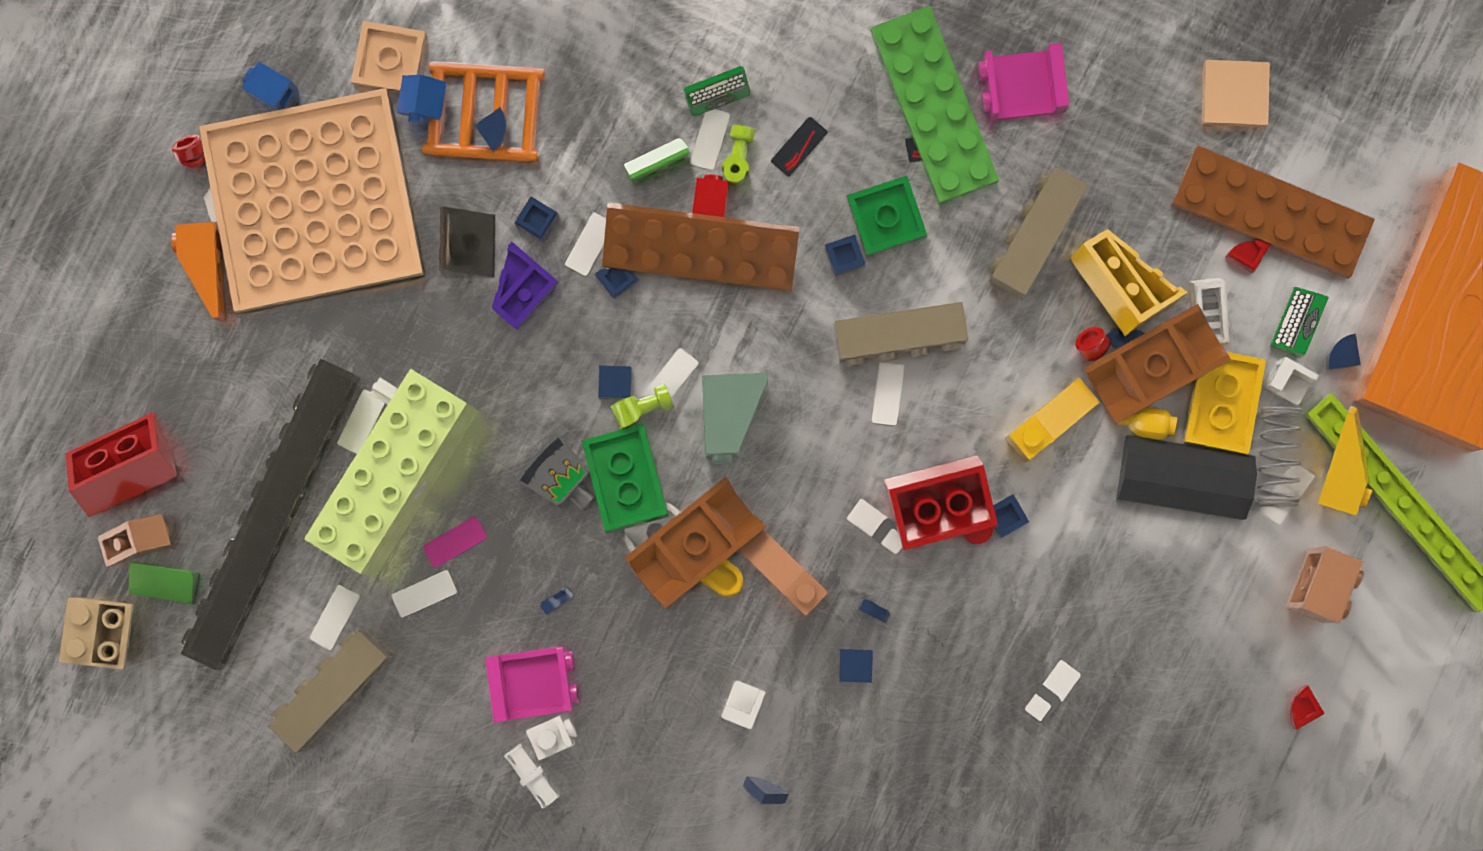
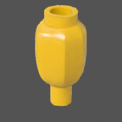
M1147 407L1118 424L1130 426L1132 432L1138 436L1163 440L1168 435H1175L1177 417L1171 416L1170 412L1166 409Z

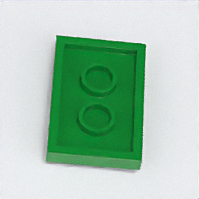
M643 423L581 440L606 534L669 517Z

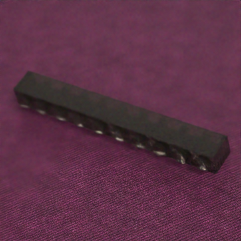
M320 359L318 364L314 363L311 366L306 377V381L309 383L304 394L300 392L294 401L292 409L295 413L290 423L286 422L279 433L281 442L276 452L272 451L265 463V468L268 470L263 480H258L252 490L251 498H253L251 506L249 510L245 509L240 515L237 522V527L240 529L235 539H230L224 549L223 556L226 557L221 569L217 568L210 579L209 586L212 588L207 599L203 598L196 608L195 615L198 618L193 628L189 627L182 638L181 645L184 647L181 655L214 670L225 668L361 377L323 359Z

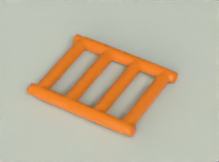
M446 62L429 63V73L433 74L432 78L445 81V75L464 76L459 144L440 143L441 115V120H429L427 143H423L422 154L526 162L538 161V150L534 149L539 84L544 79V69ZM477 77L495 78L493 112L501 107L504 115L506 114L508 79L527 81L522 148L503 147L502 144L493 153L489 146L471 145Z

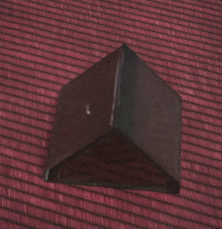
M446 206L440 207L439 272L445 278H494L495 215Z

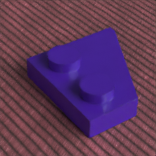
M511 241L508 245V253L504 268L501 271L499 287L494 297L492 309L514 329L518 330L559 282Z

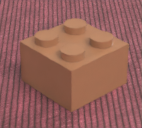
M1329 547L1309 548L1286 608L1322 623H1340L1342 619L1347 618L1351 610L1352 601L1349 599L1353 588L1357 589L1363 579L1364 571L1361 570L1363 561Z

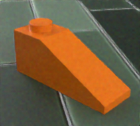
M214 222L175 225V234L171 236L173 252L177 254L178 260L211 317L219 322H225L226 303L223 251L218 225Z

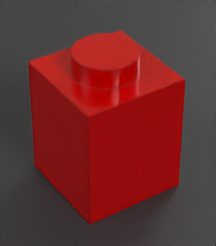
M705 174L704 178L697 177L692 213L725 217L729 181H723L722 176L715 174Z

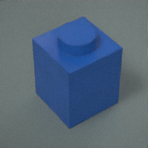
M259 61L255 67H251L246 72L242 87L249 96L275 111L285 109L298 89L290 79Z
M421 74L402 75L397 113L409 116V122L427 125L428 120H441L447 82Z

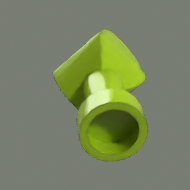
M744 125L731 126L730 138L735 142L731 155L723 161L721 166L724 180L729 181V186L731 187L741 186L745 182L746 176L749 177V165L746 161L747 143L754 142L756 130Z
M663 384L654 388L655 395L640 400L637 399V396H631L611 405L610 407L614 417L617 418L620 430L636 425L640 421L641 416L658 407H661L663 411L674 408L666 385Z

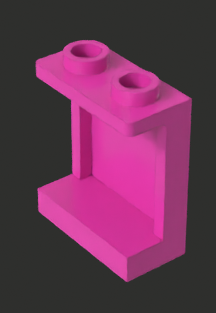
M566 646L485 658L494 723L561 712L574 711V704L579 703L577 685H571L569 672L574 671L572 652H566Z

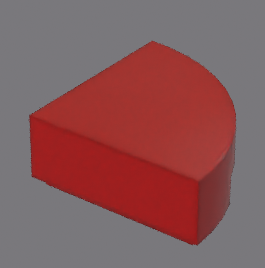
M1260 240L1246 241L1233 247L1226 254L1225 258L1253 273L1271 244Z
M1305 685L1298 690L1290 705V720L1295 730L1325 714L1309 685Z

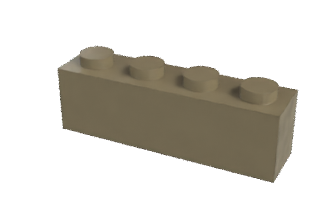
M1056 166L1050 174L1044 171L1035 189L1040 191L1035 201L1028 199L1019 215L1024 218L1019 229L1014 226L1012 227L1004 241L1008 245L1006 252L1003 256L997 253L988 271L993 273L989 282L1022 300L1029 291L1089 185Z
M963 302L834 322L839 363L847 362L848 367L866 364V359L879 357V362L898 359V354L910 352L911 357L925 356L930 354L929 349L942 347L943 352L957 351L962 349L961 344H966L969 340Z
M353 630L349 632L339 643L342 647L334 657L330 654L325 657L316 667L319 673L311 681L306 678L294 690L297 696L289 704L283 702L271 714L274 720L268 727L295 753L302 752L392 658L365 630H359L357 633Z

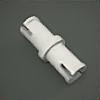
M521 743L504 755V758L508 760L521 778L519 780L520 784L527 786L542 809L559 797L542 775L544 770L541 766L537 767Z

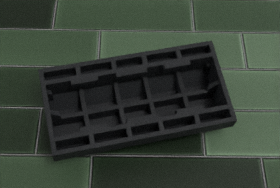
M1127 435L1125 436L1116 499L1246 520L1254 499L1257 478L1256 457Z

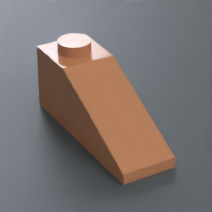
M764 530L738 550L804 616L828 594Z

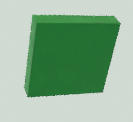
M907 175L846 196L866 257L927 237V232Z

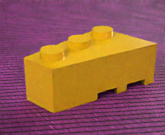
M1107 229L1085 242L1070 257V260L1120 330L1127 336L1171 308L1188 292L1180 286L1176 288L1162 277L1163 272L1156 267L1152 269L1138 258L1139 253Z

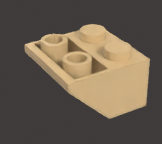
M67 597L59 662L124 670L126 668L134 604L84 597Z

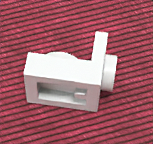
M563 714L526 730L538 760L575 745L573 738L578 736L570 718L565 720Z

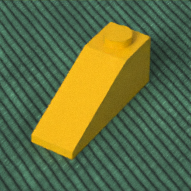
M1079 377L1006 436L1005 439L1020 458L1027 462L1100 402Z
M1351 406L1347 413L1318 504L1357 516L1360 507L1367 508L1372 490L1367 488L1370 478L1358 408Z

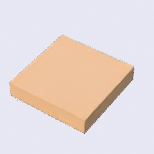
M363 21L351 83L374 89L386 88L388 91L400 93L402 75H418L420 73L427 37L425 31Z
M1206 60L1203 68L1202 125L1267 127L1270 63Z

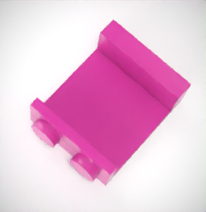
M1062 43L1049 44L1046 51L993 57L992 51H985L982 62H978L979 80L985 81L986 93H982V107L984 112H989L990 121L1065 113L1068 109L1069 97Z

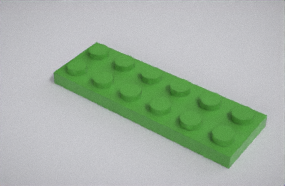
M926 6L871 27V34L938 204L998 183V175L931 6Z

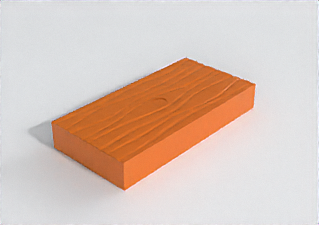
M1458 162L1445 172L1352 402L1470 452L1483 450V172Z

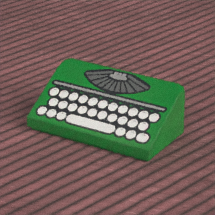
M739 66L684 87V96L692 116L696 117L750 96V87L744 67Z
M1293 287L1270 346L1298 358L1305 356L1329 297Z

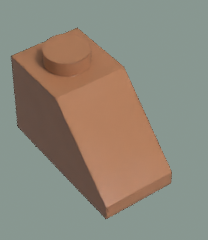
M162 514L127 521L98 536L106 567L155 553L171 545L169 528L164 523Z

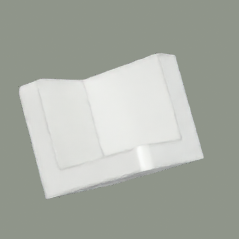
M1284 357L1277 361L1263 389L1296 406L1300 404L1309 385L1316 382L1319 375Z
M735 681L721 718L752 730L766 692L743 682Z

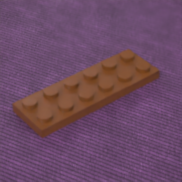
M1199 145L1194 148L1171 206L1253 240L1267 242L1271 244L1270 247L1347 279L1352 277L1375 220L1370 216Z
M608 203L602 267L792 291L800 227Z

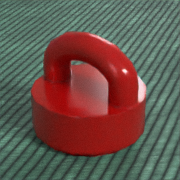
M188 135L172 145L171 151L175 159L183 166L189 168L199 167L206 162L200 136Z
M1090 327L1078 335L1075 346L1085 360L1096 361L1108 352L1110 340L1100 327Z

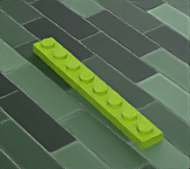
M1330 393L1304 415L1329 444L1336 449L1348 411L1333 393ZM1361 427L1370 478L1367 488L1372 490L1374 496L1475 612L1482 611L1483 566Z

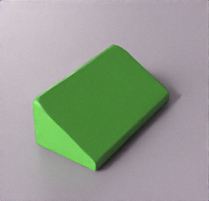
M676 139L626 163L625 169L633 185L636 186L689 161L690 152L682 139Z
M130 562L129 594L193 604L199 572Z

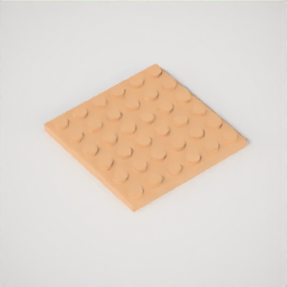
M386 88L199 126L234 312L241 313L424 275L389 93Z

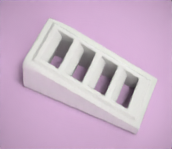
M1212 278L1189 281L1191 307L1199 304L1205 317L1218 315V321H1211L1208 324L1211 329H1220V334H1215L1220 344H1230L1226 280ZM1214 289L1215 295L1202 296L1203 290ZM1216 302L1217 308L1203 309V304Z

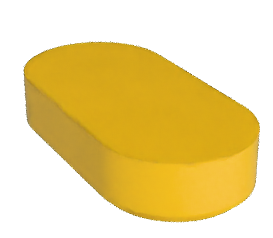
M725 560L704 577L701 582L719 595L733 596L743 586V575L736 566Z

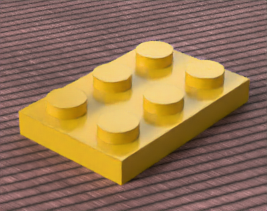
M1227 352L1231 359L1230 361L1194 381L1183 442L1248 455L1266 359Z

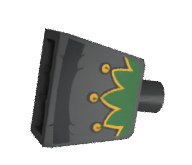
M557 433L550 438L515 477L518 482L560 508L571 499L584 511L596 497L583 485L590 477V472L565 440Z

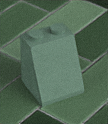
M768 373L702 375L705 455L707 459L712 458L713 464L732 463V457H739L768 386Z

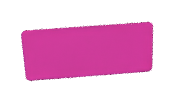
M473 516L423 545V550L433 567L436 568L485 540L487 535L477 517Z

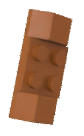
M1196 304L1086 366L1084 370L1115 424H1118L1231 359L1212 331L1199 304Z
M724 477L629 553L625 560L650 594L666 609L759 534L766 526L751 513L734 491L730 481Z

